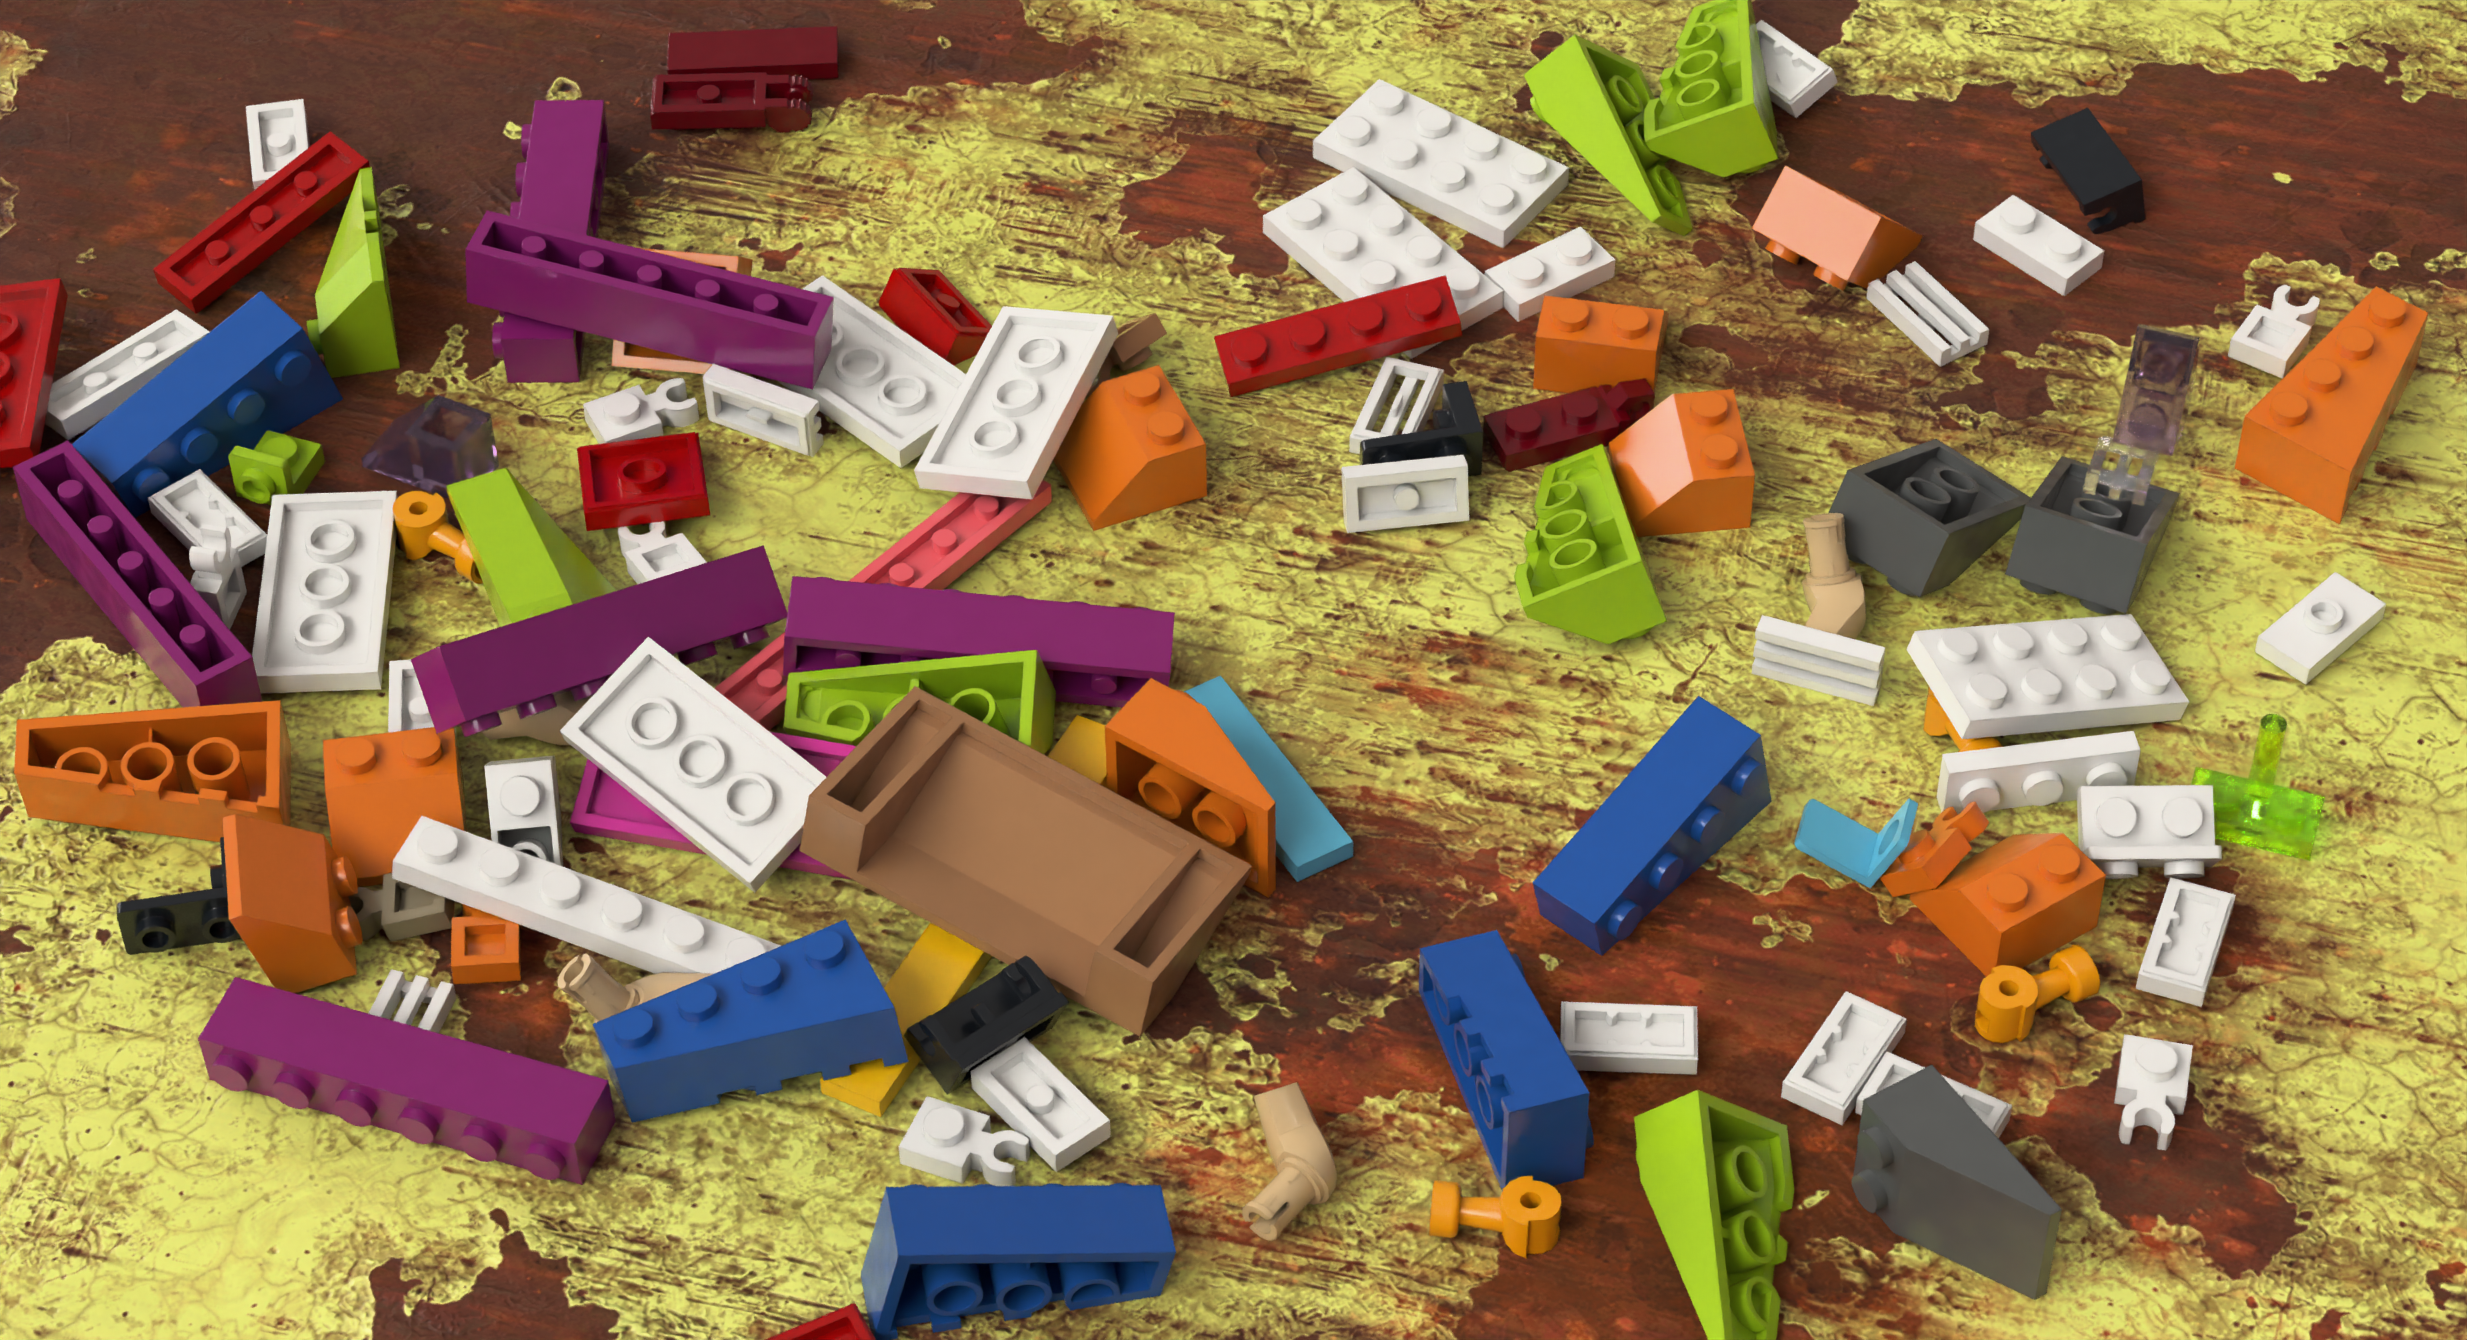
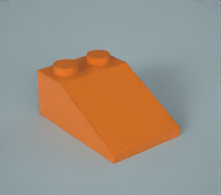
M1150 678L1105 725L1107 788L1252 865L1250 875L1244 885L1269 898L1276 890L1275 801L1205 705L1195 701L1193 697L1183 691L1173 690Z

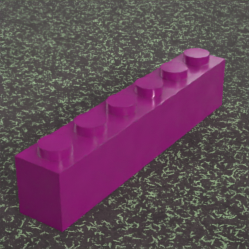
M535 100L532 124L522 125L521 147L522 155L526 162H518L516 165L517 196L521 197V200L511 202V217L598 238L610 145L604 100ZM499 311L500 316L504 317L503 322H494L493 354L494 358H504L508 383L580 381L586 332Z
M486 211L465 249L467 303L710 364L714 363L725 368L809 389L814 388L831 351L834 297L491 211Z
M69 441L13 467L27 521L182 707L263 702L251 654Z
M764 545L447 643L411 659L436 733L438 734L461 726L464 737H469L502 725L499 713L516 708L519 718L524 719L557 707L554 696L570 690L575 702L592 697L647 637H650L672 656H678L679 661L687 666L718 655L715 647L716 643L730 639L734 650L770 638L766 626L787 618V610Z
M792 576L784 635L783 675L788 676V673L1037 650L1056 690L1055 701L1122 708L1150 678L1169 687L1175 613L1153 611L1143 607L1122 608L1090 605L1080 601L1059 602L1028 599L1018 595L997 596L965 593L955 589L934 590L903 587L892 583L872 584L840 581L829 577L809 578Z
M238 977L233 979L198 1038L209 1079L216 1081L226 1089L236 1092L248 1090L276 1098L283 1104L295 1109L308 1107L333 1114L355 1126L364 1127L372 1125L400 1133L407 1139L419 1144L435 1143L464 1151L467 1155L479 1161L492 1162L496 1160L527 1169L535 1176L547 1180L559 1178L583 1185L616 1122L609 1081L606 1079Z

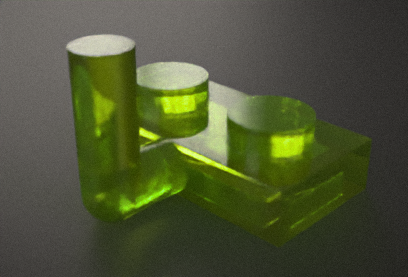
M2267 714L2260 722L2248 779L2196 767L2191 785H2213L2215 839L2310 861L2325 796L2274 785L2287 722L2280 715Z

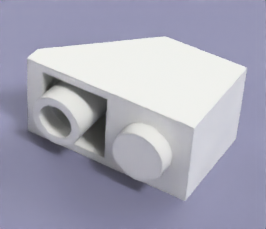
M555 755L490 761L484 768L491 840L563 866L561 812Z

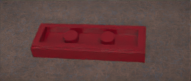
M837 26L668 33L667 74L767 72V75H789L793 77L796 74V76L802 75L803 78L808 79L839 78Z

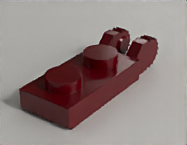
M767 72L656 75V77H653L650 109L652 130L743 129L766 127L768 125L778 133H790L791 130L795 132L798 130L803 131L804 128H808L812 120V110H810L811 106L809 105V101H812L813 96L812 82H809L808 78H803L802 75L796 76L795 74L793 77L789 75H767Z

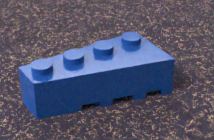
M260 291L72 445L131 515L136 518L150 510L148 497L199 469L207 476H210L229 465L228 455L235 446L254 450L267 430L283 434L343 400V397L304 329Z
M1698 696L1533 881L1540 915L1601 956L1619 940L1627 938L1646 915L1772 802L1761 735Z
M846 919L593 1024L610 1079L632 1123L719 1104L722 1093L735 1090H753L756 1092V1095L783 1090L781 1080L822 1072L824 1080L851 1075L850 1065L880 1058L883 1060L884 1067L909 1062L895 1008Z
M1497 930L1420 948V996L1501 1190L1503 1191V1188L1511 1180L1521 1176H1533V1181L1549 1183L1552 1186L1584 1178L1585 1151L1588 1148H1592L1594 1144L1593 1131L1588 1117L1589 1091L1527 984L1518 955L1510 954Z
M1052 1183L1042 1186H994L991 1184H979L975 1186L927 1187L914 1184L905 1187H886L861 1271V1281L872 1334L876 1340L898 1339L897 1327L931 1322L932 1332L936 1333L960 1329V1317L998 1310L1003 1312L1004 1321L1032 1317L1031 1313L1040 1310L1048 1302L1064 1300L1069 1310L1161 1296L1176 1254V1249L1161 1185L1116 1183L1112 1185L1064 1186Z

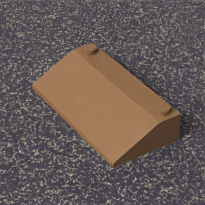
M916 686L809 795L800 845V852L1008 965L1025 955L1030 957L1039 966L1057 992H1062L1064 996L1139 1037L1174 997L1249 877L1252 865Z

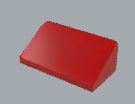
M894 268L879 299L880 308L901 330L953 366L976 356L992 327L939 270Z

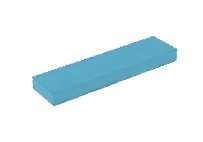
M1221 675L1184 691L1193 697L1195 701L1205 705L1275 801L1276 856L1297 882L1353 857V840Z

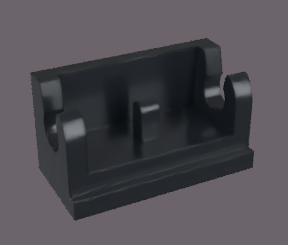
M2085 108L2030 132L2032 145L2043 154L2039 160L2045 168H2053L2079 203V208L2085 216L2099 213L2107 207H2112L2106 215L2094 218L2087 223L2093 234L2108 232L2132 221L2137 224L2146 220L2142 179L2089 108Z
M1025 955L1005 967L1001 973L940 1011L927 1016L907 1028L903 1036L948 1095L971 1080L972 1070L1025 1037L1031 1042L1052 1029L1069 1002L1062 992H1057L1039 966L1030 957Z

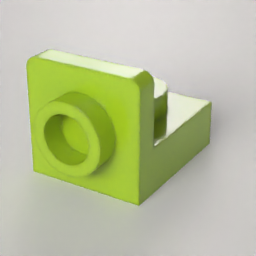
M269 430L265 432L254 450L235 446L228 455L236 495L255 503H265L268 505L272 503V495L303 494L325 463L322 444Z

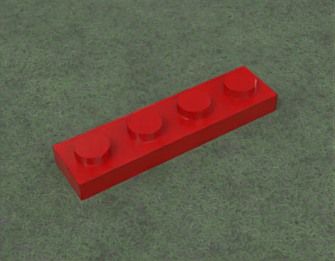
M329 131L153 268L158 284L195 314L199 313L348 196L353 190L359 170L370 168L369 161Z
M1444 275L1214 336L1230 397L1454 339L1463 336L1461 321L1447 277Z

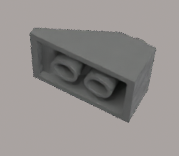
M1933 439L1847 470L1829 513H1841L1844 515L1845 540L1849 560L1859 564H1868L1887 576L1889 585L1895 590L1906 595L1922 597L1947 587L2021 520L2025 505L2031 497L1941 441Z
M2062 456L2025 505L2005 575L2020 579V584L2024 588L2039 594L2051 595L2057 591L2079 598L2082 606L2097 613L2114 614L2116 611L2126 614L2140 591L2175 510L2180 493Z
M1930 1065L1864 1099L1852 1177V1188L1862 1207L1870 1213L1876 1212L1893 1233L2031 1299L2036 1300L2047 1293L2062 1209L1936 1068Z

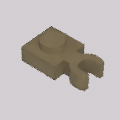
M392 873L383 875L382 890L372 892L367 888L358 887V893L348 897L351 901V907L359 920L363 941L372 938L380 929L385 931L390 941H396L452 928L455 901L393 879Z

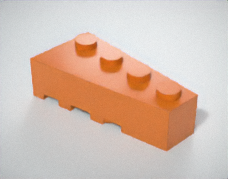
M2376 286L2245 415L2235 469L2340 525L2347 510L2348 501L2353 491L2357 489L2364 475L2365 466L2373 450H2376L2383 436L2385 425L2390 415L2394 413L2417 366L2428 312Z
M280 700L17 720L14 774L28 817L213 842H220V838L224 837L223 817L233 814L290 826L291 742Z

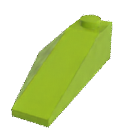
M1713 0L1694 7L1675 45L1679 57L1674 67L1665 68L1660 76L1659 81L1663 90L1658 99L1648 101L1644 110V141L1649 151L1723 178L1739 172L1752 173L1766 166L1768 162L1778 159L1776 125L1752 1Z
M1574 34L1524 74L1533 94V97L1530 98V103L1537 116L1546 124L1551 125L1651 222L1682 236L1693 230L1681 184L1665 168V163L1671 158L1649 151L1644 141V110L1648 101L1655 98L1639 64Z
M372 167L359 170L315 293L318 319L307 320L309 340L317 354L324 355L326 369L331 378L400 368L381 219Z
M1603 444L1545 466L1534 505L1538 516L1535 530L1527 531L1524 540L1528 555L1525 563L1517 565L1514 575L1527 618L1605 644H1611L1621 639L1638 638L1648 633L1654 626L1667 622L1655 584Z
M507 468L446 485L447 494L500 627L617 591Z
M1037 650L788 673L783 728L790 735L857 746L916 686L1042 754H1045L1053 745L1056 690Z
M1695 1090L1635 1116L1636 1161L1640 1171V1181L1708 1340H1776L1781 1299L1776 1288L1772 1285L1775 1265L1786 1261L1788 1242L1779 1235L1780 1219L1782 1212L1792 1209L1794 1197L1787 1126L1700 1090Z

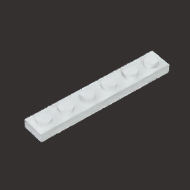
M424 816L420 817L393 860V879L654 974L662 972L715 974L781 946Z

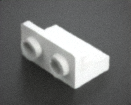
M2213 785L2080 786L2077 789L2079 849L2106 874V879L2138 877V867H2164V877L2198 878L2205 876L2204 867H2212L2222 860V846L2215 845Z

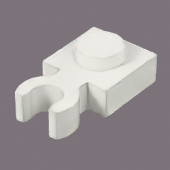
M2285 284L2280 286L2274 293L2271 310L2256 305L2231 338L2228 357L2283 379L2308 345L2311 328L2316 321L2320 299L2312 296L2306 305L2293 306L2288 303L2291 287Z
M683 378L667 380L656 389L655 393L645 395L640 385L583 404L585 421L599 444L664 436V426L686 427L699 420L697 401L695 398L687 399L686 385Z
M664 521L649 523L650 532L641 535L631 533L626 526L618 528L621 553L626 558L629 575L637 584L707 563L683 533L667 537Z
M202 523L200 530L203 545L202 547L192 546L189 551L190 565L193 570H196L190 584L230 630L247 593L238 549L231 548V535L227 526Z
M2124 1034L2114 1104L2126 1105L2122 1112L2119 1128L2121 1143L2130 1144L2133 1129L2140 1125H2147L2154 1128L2159 1135L2157 1149L2166 1151L2169 1147L2175 1125L2174 1114L2183 1115L2193 1045Z
M926 1096L899 1145L900 1164L962 1184L970 1170L973 1169L982 1172L985 1180L991 1185L1014 1186L1016 1183L1015 1166L999 1160L1012 1157L1027 1162L1030 1157L1029 1139L1022 1133L1004 1130L991 1134L989 1115Z

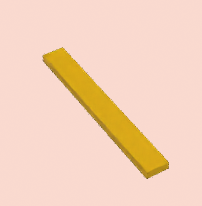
M1076 715L1047 757L1107 788L1105 725ZM930 922L884 987L895 1008L909 1062L884 1067L883 1060L880 1058L850 1065L851 1075L824 1080L823 1076H821L822 1094L882 1117L921 1060L903 1036L907 1028L927 1016L935 1014L967 994L992 956Z

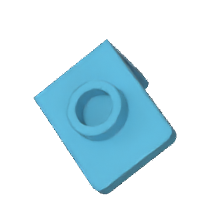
M1909 798L1883 829L1876 833L1823 803L1810 799L1804 806L1794 845L1798 850L1824 863L1828 867L1871 888L1907 847L1918 803Z

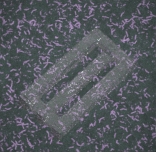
M2099 437L2086 473L2082 492L2095 495L2098 484L2109 486L2107 498L2120 500L2123 489L2134 492L2132 504L2144 506L2156 470L2160 450H2157V447L2112 437ZM2109 452L2121 454L2115 471L2104 469ZM2133 457L2144 459L2138 476L2128 474Z

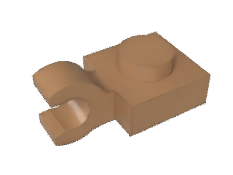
M1156 313L1129 320L1117 328L1118 335L1085 399L1103 381L1110 380V371L1114 365L1118 364L1121 371H1126L1142 363L1153 354L1149 345L1167 334Z

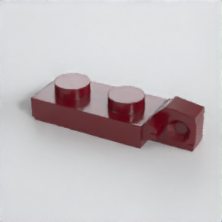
M1646 378L1618 382L1613 388L1610 384L1600 385L1598 388L1594 386L1484 415L1483 431L1505 471L1511 472L1575 455L1600 444H1603L1604 447L1609 446V442L1654 409L1655 393Z

